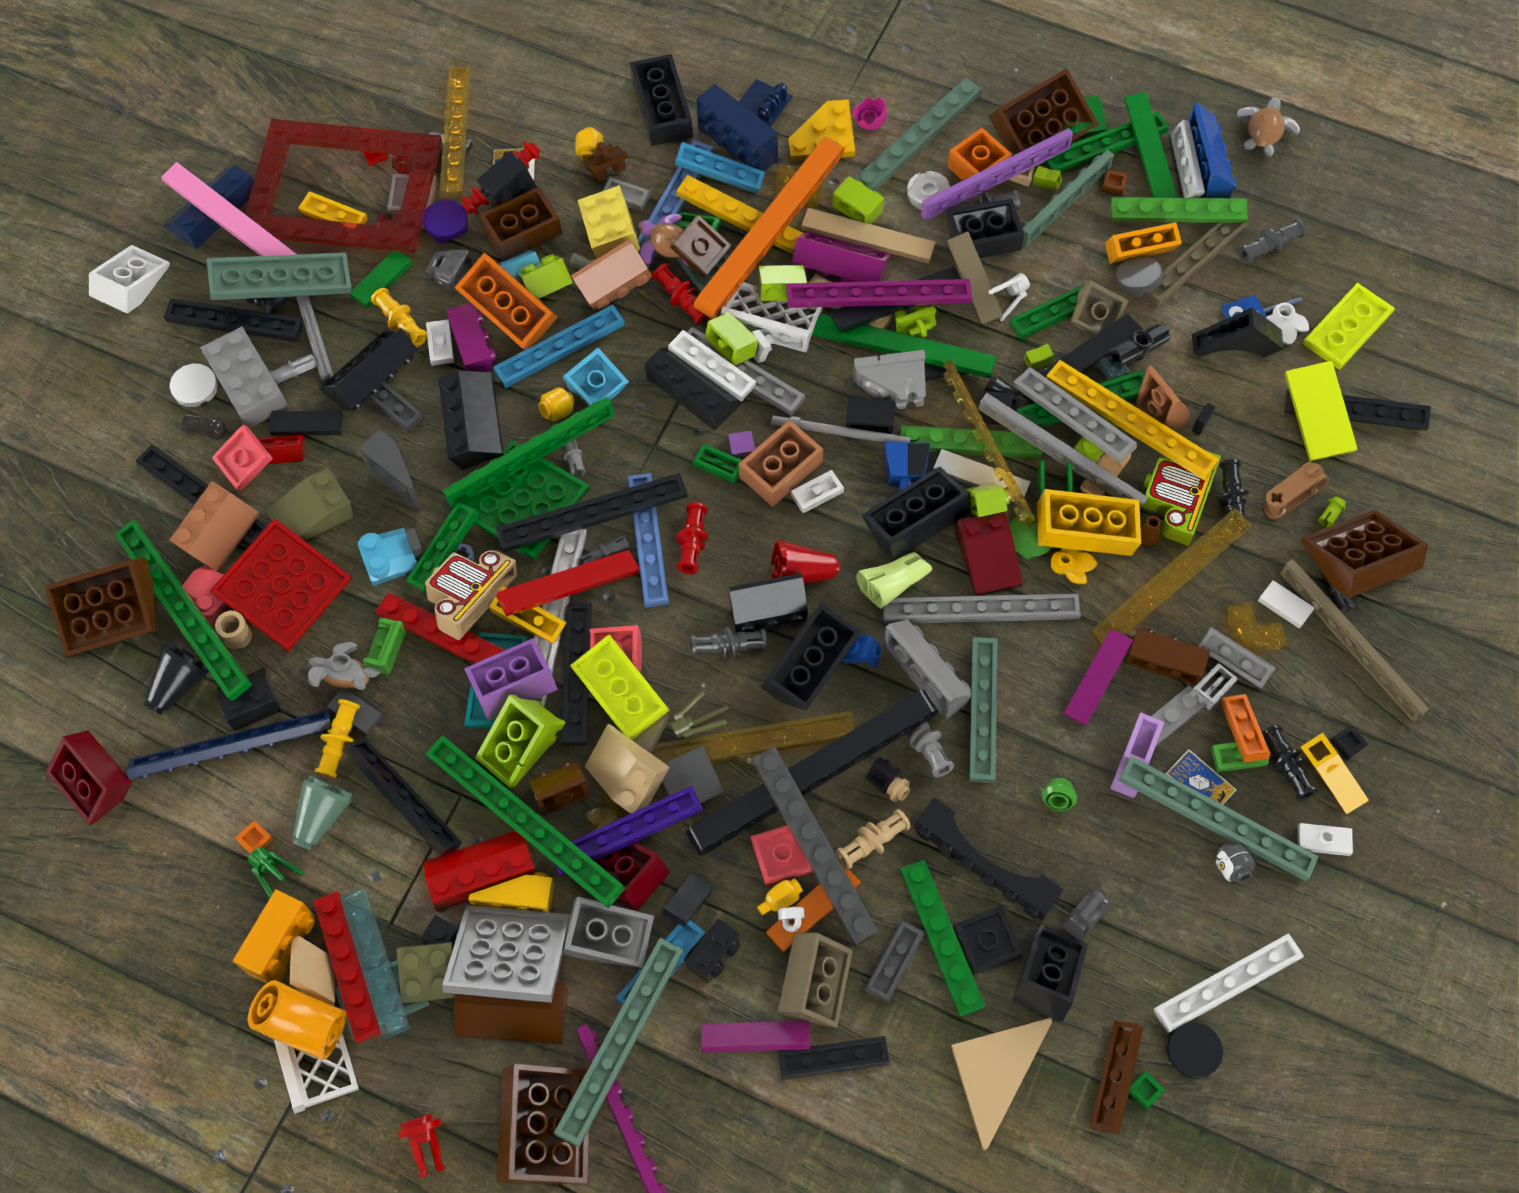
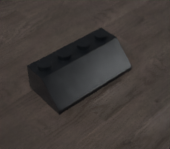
M401 328L385 329L320 386L319 389L342 409L356 410L365 402L363 399L368 394L373 395L381 388L380 384L385 379L389 380L398 373L396 370L398 367L414 359L413 354L418 349Z
M668 347L660 348L645 362L646 378L713 430H716L746 400L744 398L741 402L670 352Z
M458 370L438 378L448 459L464 470L504 455L493 375L486 372Z
M939 466L866 511L862 516L878 546L894 561L971 513L969 493Z
M820 603L760 688L782 703L807 711L861 631Z

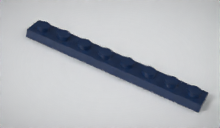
M329 709L132 758L129 760L126 771L129 779L134 777L145 778L154 772L162 770L169 772L175 770L178 766L186 764L193 766L206 759H221L230 753L238 751L239 753L251 751L254 747L262 745L269 747L277 744L279 741L286 739L297 740L310 733L321 734L332 728L333 717Z

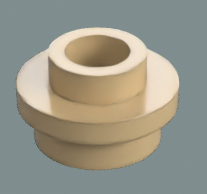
M900 777L896 778L887 789L890 800L893 802L903 801L910 792V782L906 779L902 780Z

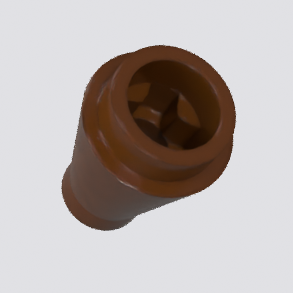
M1157 516L1148 517L1140 526L1141 544L1145 546L1154 545L1160 540L1161 520Z

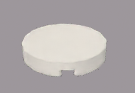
M933 171L915 174L908 183L907 198L913 206L922 210L923 200L949 188V181L940 173Z
M189 364L175 372L169 387L171 394L179 404L186 407L201 406V403L208 402L214 397L217 392L218 382L214 372L209 367L202 364Z

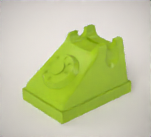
M509 695L475 759L509 788L516 787L518 782L544 752L555 743L557 739L555 735L559 730H562L565 721L550 713L542 706L541 701L521 699L516 695Z

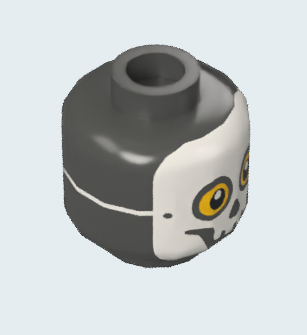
M1227 843L1217 852L1216 865L1227 881L1243 883L1252 877L1255 861L1245 846Z

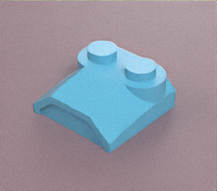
M599 348L595 349L563 376L568 389L577 394L588 406L605 397L611 400L629 383Z
M404 528L379 535L367 533L357 542L373 586L409 574L417 564Z

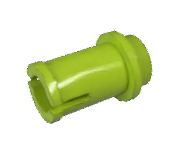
M1334 496L1328 500L1327 508L1318 519L1322 526L1326 522H1328L1327 528L1333 526L1339 514L1345 511L1346 502L1340 497Z

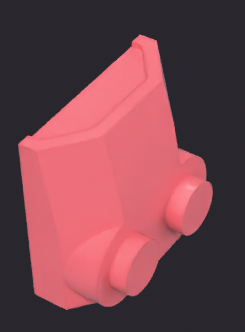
M203 565L194 570L182 586L209 624L215 627L217 618L224 612H227L229 607L213 596L210 590L224 574Z
M638 625L589 630L590 649L610 635L637 670L641 672L642 640Z

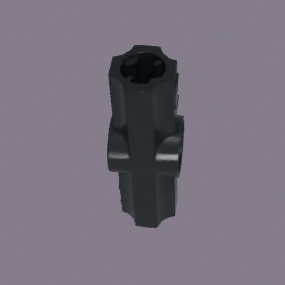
M1156 324L1145 331H1136L1132 338L1109 349L1107 353L1109 363L1113 367L1121 368L1132 361L1142 360L1147 353L1170 340L1169 329L1164 324Z

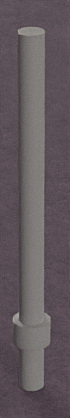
M773 415L771 421L772 425L783 426L791 420L802 430L882 443H911V437L801 420V417L795 416L786 418Z

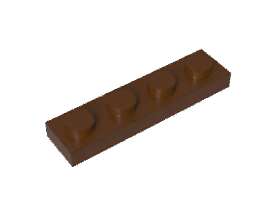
M1114 1021L1090 1125L1096 1131L1120 1134L1143 1027L1138 1023Z

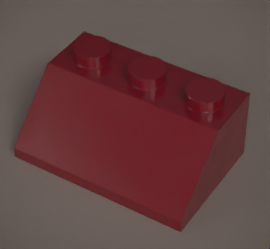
M89 730L63 736L46 771L48 776L89 825L97 822L121 803L132 785V781Z

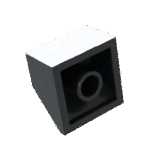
M265 668L246 675L252 686L234 701L227 698L220 686L217 687L218 700L225 719L234 731L282 711Z

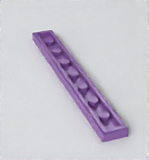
M1068 128L923 200L921 216L926 221L1069 150L1073 136L1072 131Z

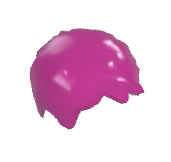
M866 97L864 102L852 109L853 117L858 126L867 131L879 129L887 120V107L882 98L871 99Z

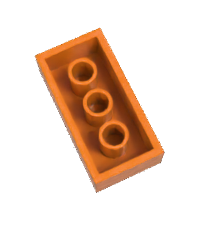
M483 253L454 287L525 350L534 346L558 318L555 313L486 253Z

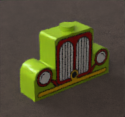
M1209 452L1213 456L1217 457L1220 461V455ZM1165 458L1158 459L1152 475L1147 474L1143 487L1147 488L1145 496L1148 499L1142 507L1165 515L1161 524V532L1166 538L1189 546L1218 464L1205 481L1174 461Z

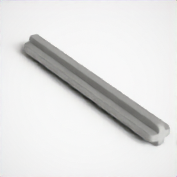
M296 296L321 379L326 381L333 376L310 298L309 296Z

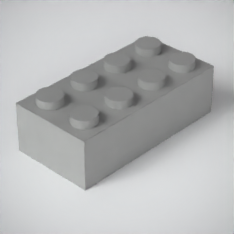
M243 327L200 347L244 425L251 428L271 418V411H284L289 408L283 394Z

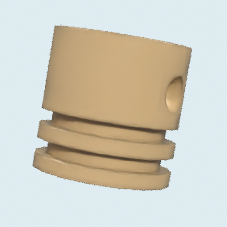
M227 611L217 618L215 623L216 632L227 647L241 649L249 644L252 639V630L240 613Z

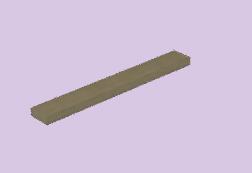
M1294 559L1287 562L1280 575L1305 602L1314 607L1313 611L1405 714L1414 723L1418 721L1429 708Z

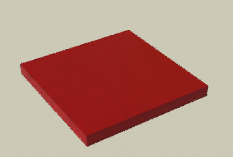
M274 518L212 587L210 593L230 609L240 613L247 622L289 653L348 585L352 577Z

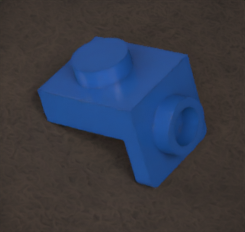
M870 635L858 636L841 661L844 663L867 662L872 667H878L879 658L882 654L881 645Z

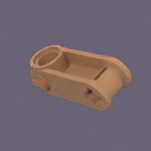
M1307 462L1299 470L1269 490L1266 494V504L1263 508L1265 516L1272 520H1278L1311 496L1319 493L1329 480V477L1324 474L1323 468L1317 463Z

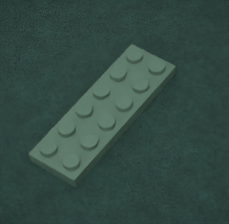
M346 253L206 258L211 300L351 293Z

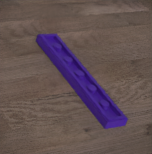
M690 786L571 842L593 861H596L703 811V808L693 786ZM555 864L559 876L561 877L566 875V873Z

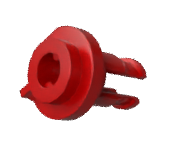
M432 1113L401 1123V1131L397 1132L399 1139L408 1137L414 1162L419 1168V1178L428 1175L420 1146L421 1143L429 1142L436 1171L439 1172L446 1169V1166L442 1164L441 1148L435 1127L443 1125L441 1118L434 1120Z

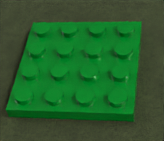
M511 440L503 450L504 455L521 445ZM541 458L466 501L464 504L476 509L480 513L473 525L498 539L496 527L580 503L590 488L587 483L546 459ZM552 538L515 550L535 561Z

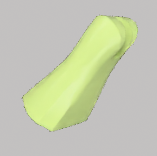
M912 552L888 564L859 570L856 574V580L861 592L882 609L908 587L928 575L932 567L916 552Z

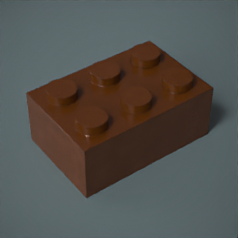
M539 187L479 214L482 230L502 262L562 235L560 219Z

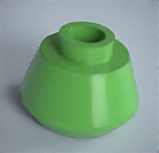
M1056 778L1051 780L1044 788L1042 800L1052 810L1066 811L1075 806L1077 795L1070 781L1064 778Z

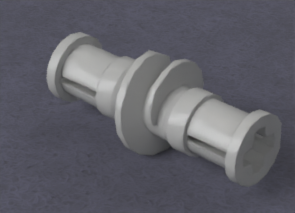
M926 722L910 732L912 735L909 740L910 746L915 748V751L922 752L925 759L929 761L933 768L932 773L934 777L944 776L954 768L953 762L948 761L942 746L937 742L942 736L940 731L931 732L930 726Z

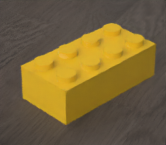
M1045 489L1037 502L1038 546L1132 556L1141 544L1139 500Z

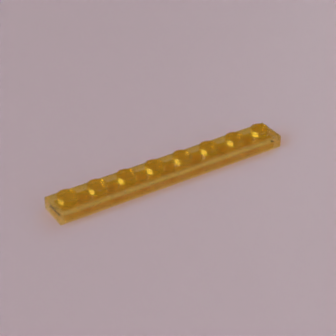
M449 66L440 180L441 197H463L471 84L470 66Z
M952 360L943 363L947 371L943 375L949 386L952 384L955 386L956 391L953 392V395L959 405L963 403L966 407V410L962 412L969 424L974 423L976 429L973 430V433L979 443L984 442L986 448L983 449V452L989 462L994 461L996 468L993 471L999 482L1004 480L1007 487L1003 490H1007L1009 501H1015L1017 507L1014 508L1018 519L1020 522L1025 520L1028 526L1037 523Z
M1234 508L1091 630L1090 634L1101 645L1111 628L1123 635H1127L1252 527V524Z
M852 711L657 743L653 749V754L663 763H667L703 745L710 762L761 754L774 746L779 751L832 742L854 730L855 725Z

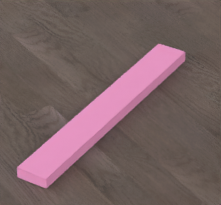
M178 162L161 177L163 182L259 256L297 255Z

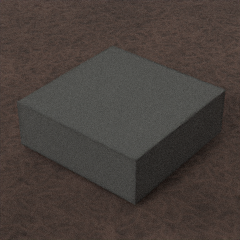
M415 528L406 530V535L415 559L419 561L424 552Z

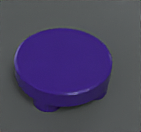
M440 200L434 202L425 210L423 224L426 232L435 238L436 242L445 243L447 240L457 238L468 231V216L460 203L453 200Z

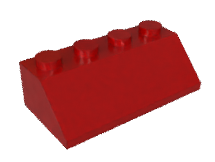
M512 831L451 852L442 857L439 856L423 862L426 883L432 903L437 911L469 901V894L524 875H533L536 872L527 841L517 831Z

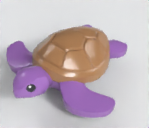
M667 215L657 225L647 220L639 223L640 231L645 236L651 237L649 241L643 244L640 251L645 265L651 264L652 255L655 250L665 257H680L670 246L684 231V229L675 225L681 221V215ZM682 259L684 265L690 266Z

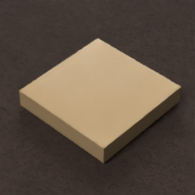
M300 936L291 940L289 985L328 1004H334L336 976L329 954Z

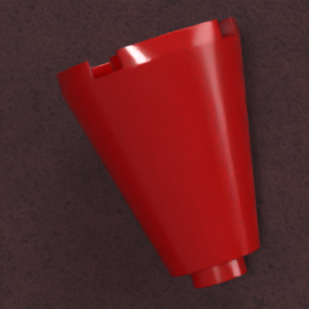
M777 541L774 544L771 565H774L775 573H771V579L802 573L804 585L834 579L835 574H839L840 562L834 554L785 541Z

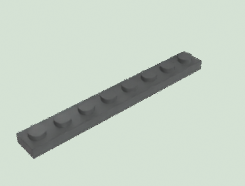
M774 746L751 759L753 765L852 943L856 944L877 932L875 924L776 747Z

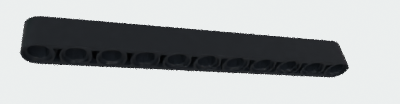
M920 690L788 768V771L802 796L931 720L938 714L939 710L926 691ZM763 783L691 826L686 831V835L699 856L705 855L779 810Z

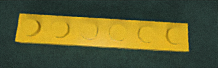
M689 175L685 177L676 192L677 197L747 232L751 230L763 215L762 212ZM787 226L773 245L793 255L797 238L803 233Z

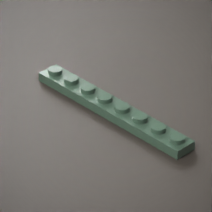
M964 78L854 179L859 180L872 191H876L982 94V88L968 78Z
M1133 756L1128 759L1118 781L1235 844H1242L1248 851L1304 881L1310 879L1319 856Z
M659 938L558 1124L554 1135L578 1148L580 1147L682 956L683 949Z

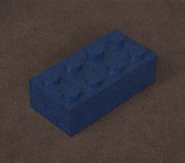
M714 84L696 99L699 130L714 139L717 145L723 146L734 158H738L745 165L764 172L778 161V132L719 86Z

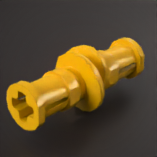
M380 288L374 292L371 302L379 306L384 315L389 318V329L401 328L416 347L421 346L427 340V332L420 329L409 315L410 307L406 304L400 306L390 296L387 288Z
M343 699L338 700L340 706L335 719L332 721L331 730H327L329 734H322L320 737L326 745L322 751L323 755L319 767L314 770L319 775L333 779L337 776L335 772L342 757L345 743L354 741L348 734L351 731L356 710L360 708V705Z

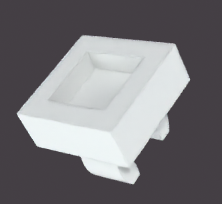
M755 330L751 333L758 339L755 357L753 358L757 363L766 360L768 353L772 351L770 344L776 341L771 334L764 336L760 330Z

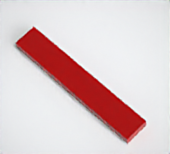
M626 550L498 591L496 598L505 615L509 616L638 574L639 567L630 551Z

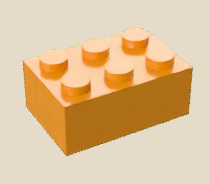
M275 889L233 962L246 974L266 984L274 980L280 982L285 976L286 966L291 959V940L297 936L303 938L305 934L312 930L314 914L303 902Z

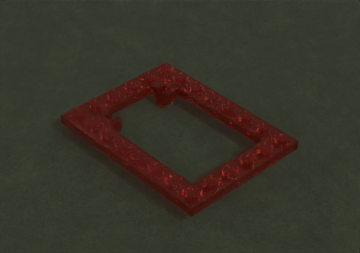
M271 119L245 215L276 239L415 254L441 149V135ZM289 145L393 154L392 168L400 174H409L400 214L393 213L392 220L390 221L387 219L385 212H379L376 225L272 215L271 212Z

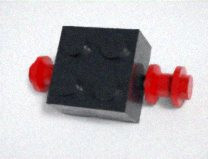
M525 141L523 143L524 149L521 152H507L476 180L481 190L474 186L472 188L473 194L469 198L465 196L461 198L463 201L461 206L469 215L472 213L477 215L479 213L478 207L482 204L487 206L491 203L496 207L537 188L528 171L530 168L529 162L532 159L537 161L540 159V150L533 142L529 144Z

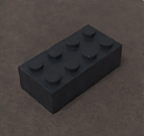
M672 54L630 62L632 83L651 146L692 138V118Z

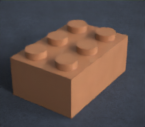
M789 420L739 463V478L773 507L823 463V448Z

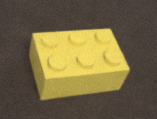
M620 185L578 200L596 260L629 239L637 252L641 251Z

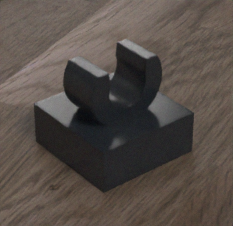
M880 757L874 762L866 779L885 794L890 784L899 776L900 769L893 768L889 764L890 761L888 759L884 760Z

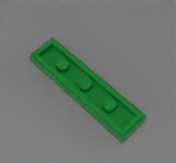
M1085 284L1009 319L1010 327L1021 341L1072 317L1078 302V292Z
M458 501L406 579V582L427 594L425 582L432 575L434 569L440 567L456 551L480 513L476 509Z

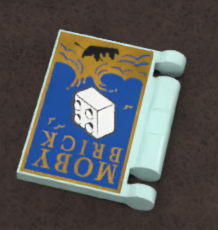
M1189 749L1166 773V775L1222 805L1237 790Z

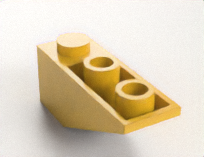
M1323 733L1301 746V751L1346 814L1369 801Z

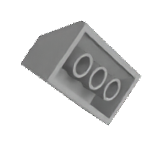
M909 620L890 623L886 626L884 647L918 688L926 691L945 720L969 704L971 698L970 687L965 681H960L957 678L950 663L944 662L940 658L937 648L932 643L928 644L923 638L924 635L917 625L913 626Z

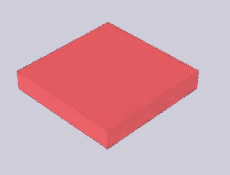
M242 425L212 457L235 489L241 492L273 459L246 425Z
M787 825L750 836L765 887L780 883L783 880H790L813 873Z

